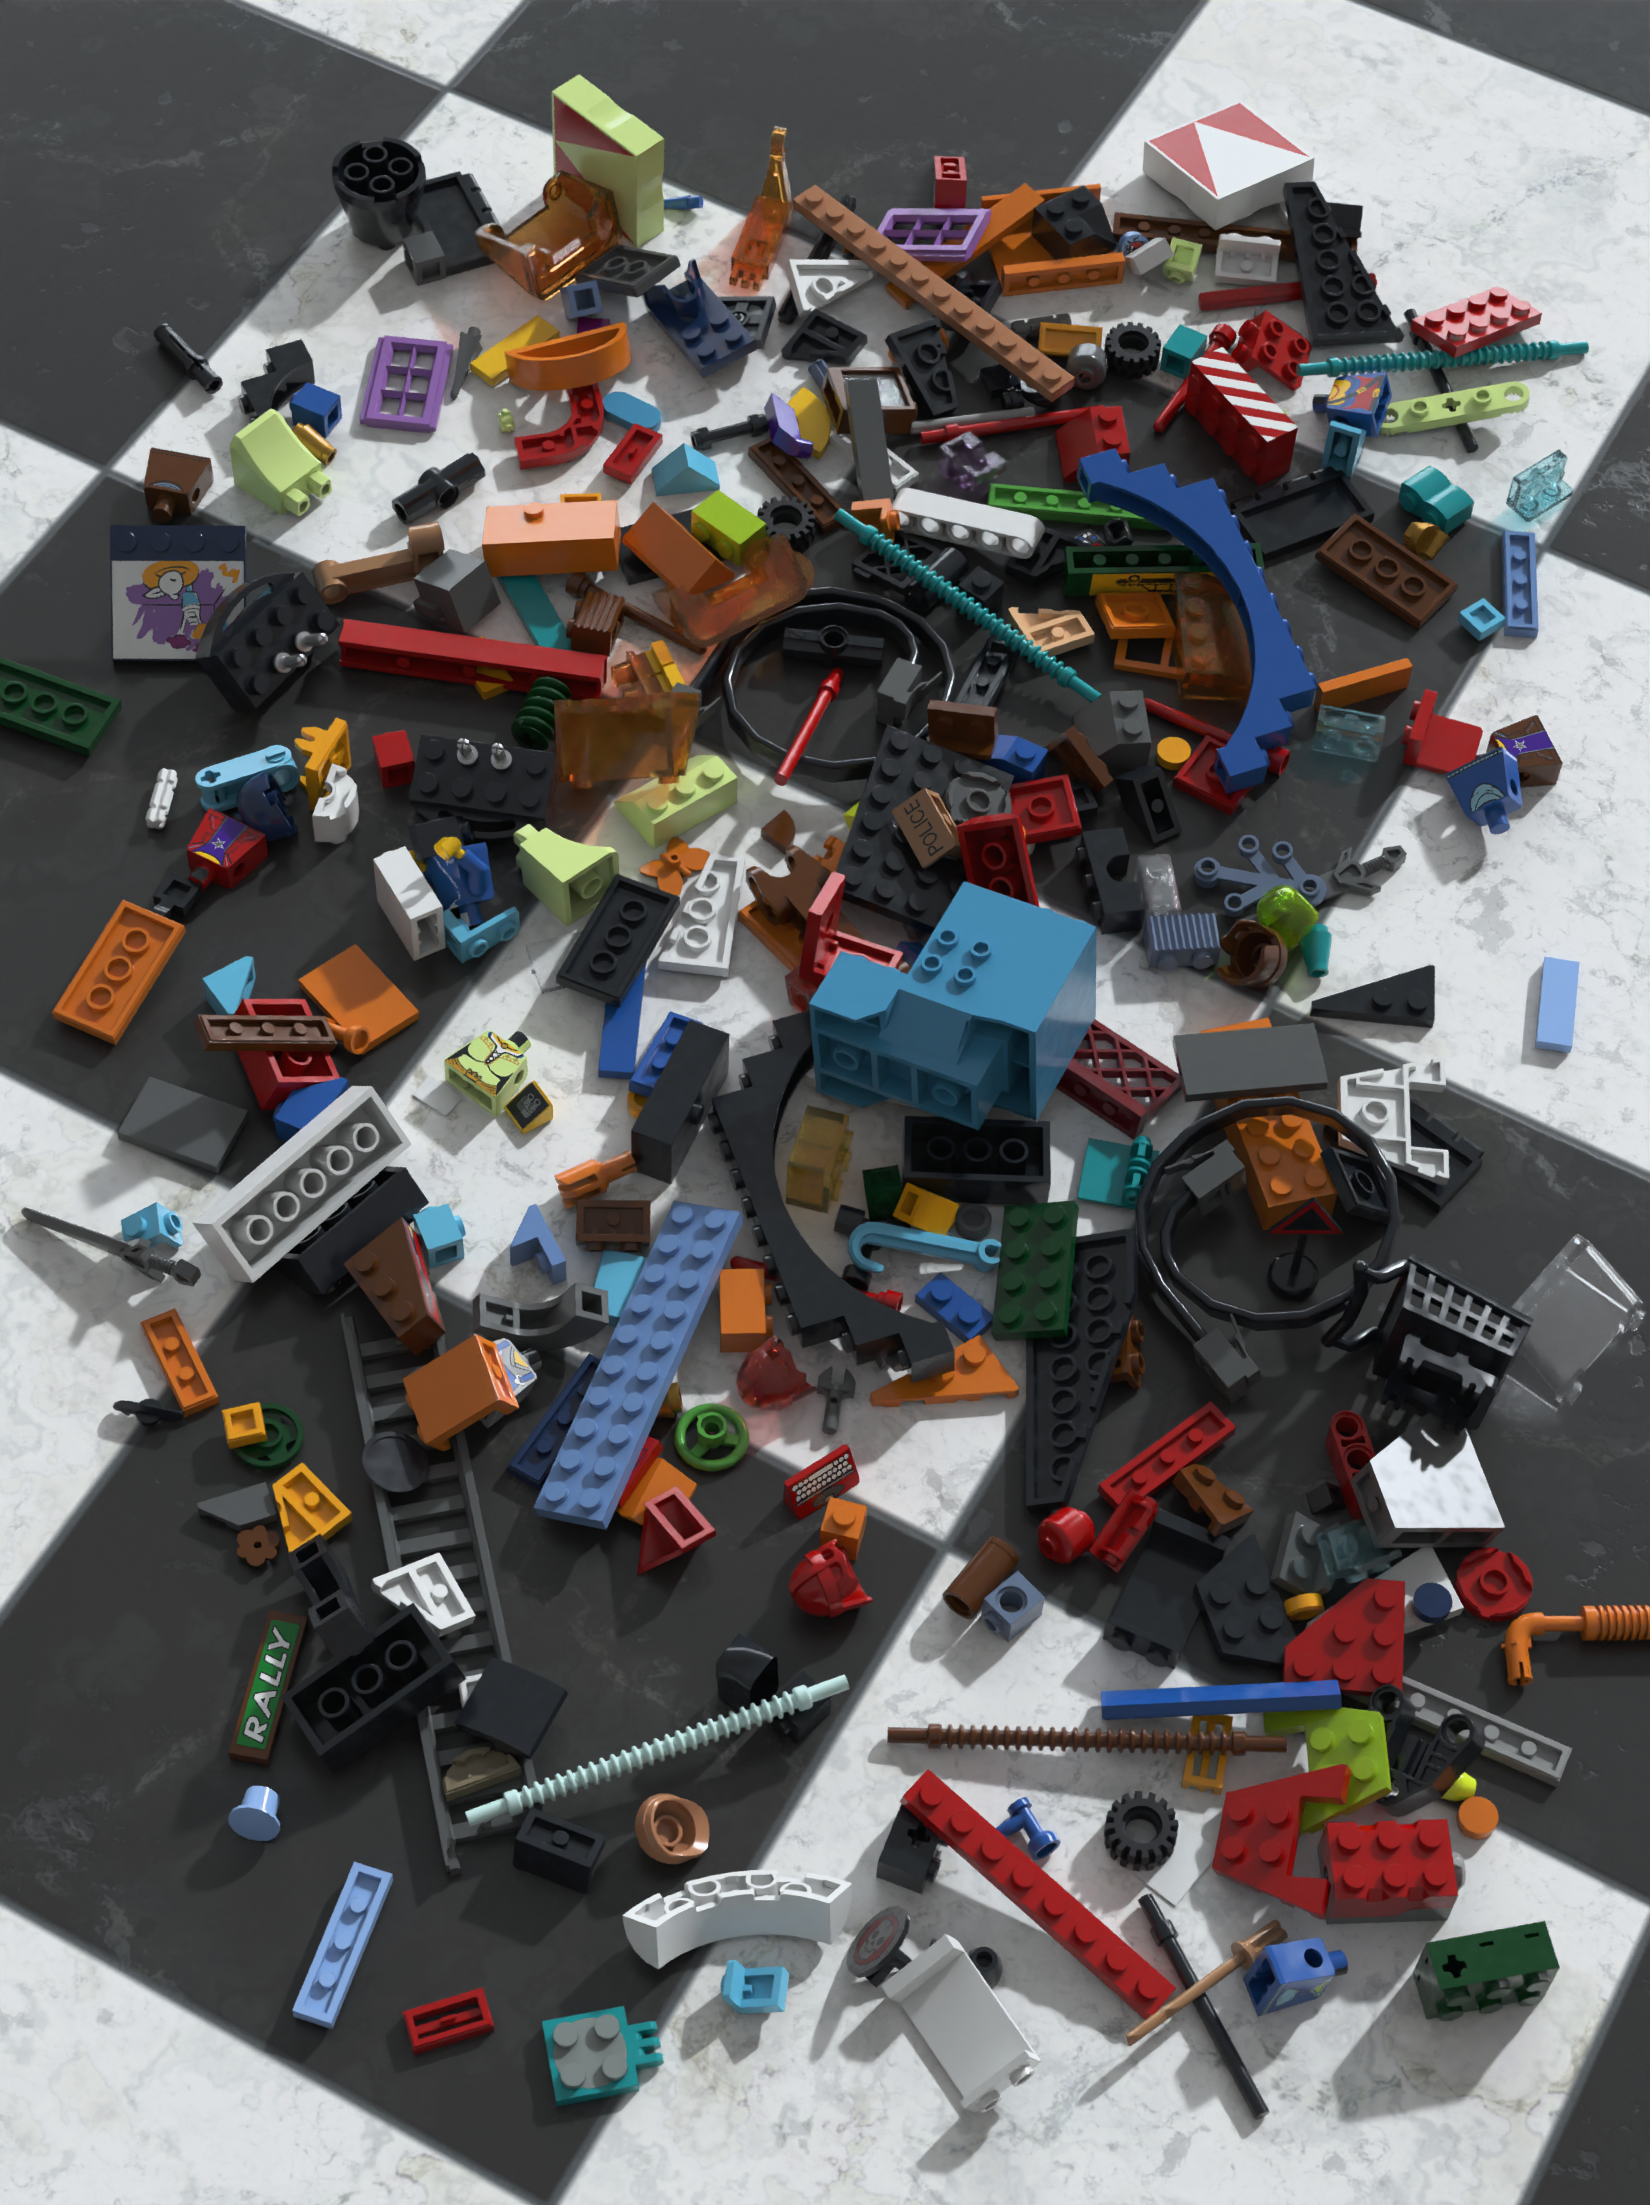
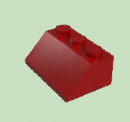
M1008 813L979 816L956 826L968 883L1039 907L1020 816Z
M243 999L234 1015L313 1016L306 999ZM237 1051L262 1110H275L280 1102L286 1101L293 1090L340 1078L329 1052Z

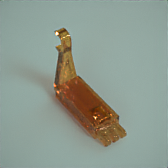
M775 126L770 142V163L761 196L756 195L732 254L729 285L736 286L738 279L742 278L741 288L748 289L750 282L754 281L753 290L760 291L764 279H769L792 221L793 203L785 162L787 149L784 148L787 128Z

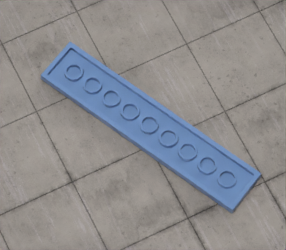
M673 1201L533 1507L537 1516L604 1530L607 1529L744 1221L740 1211Z

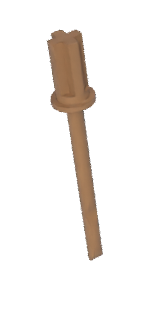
M1274 1919L1247 1940L1232 1943L1231 1951L1233 1956L1129 2031L1126 2034L1128 2046L1138 2042L1240 1966L1249 1971L1265 1946L1280 1944L1288 1938V1934L1281 1928L1280 1922Z

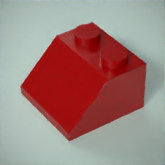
M1122 406L1090 407L1055 432L1063 482H1078L1079 458L1116 448L1121 460L1125 459L1129 466L1130 448Z

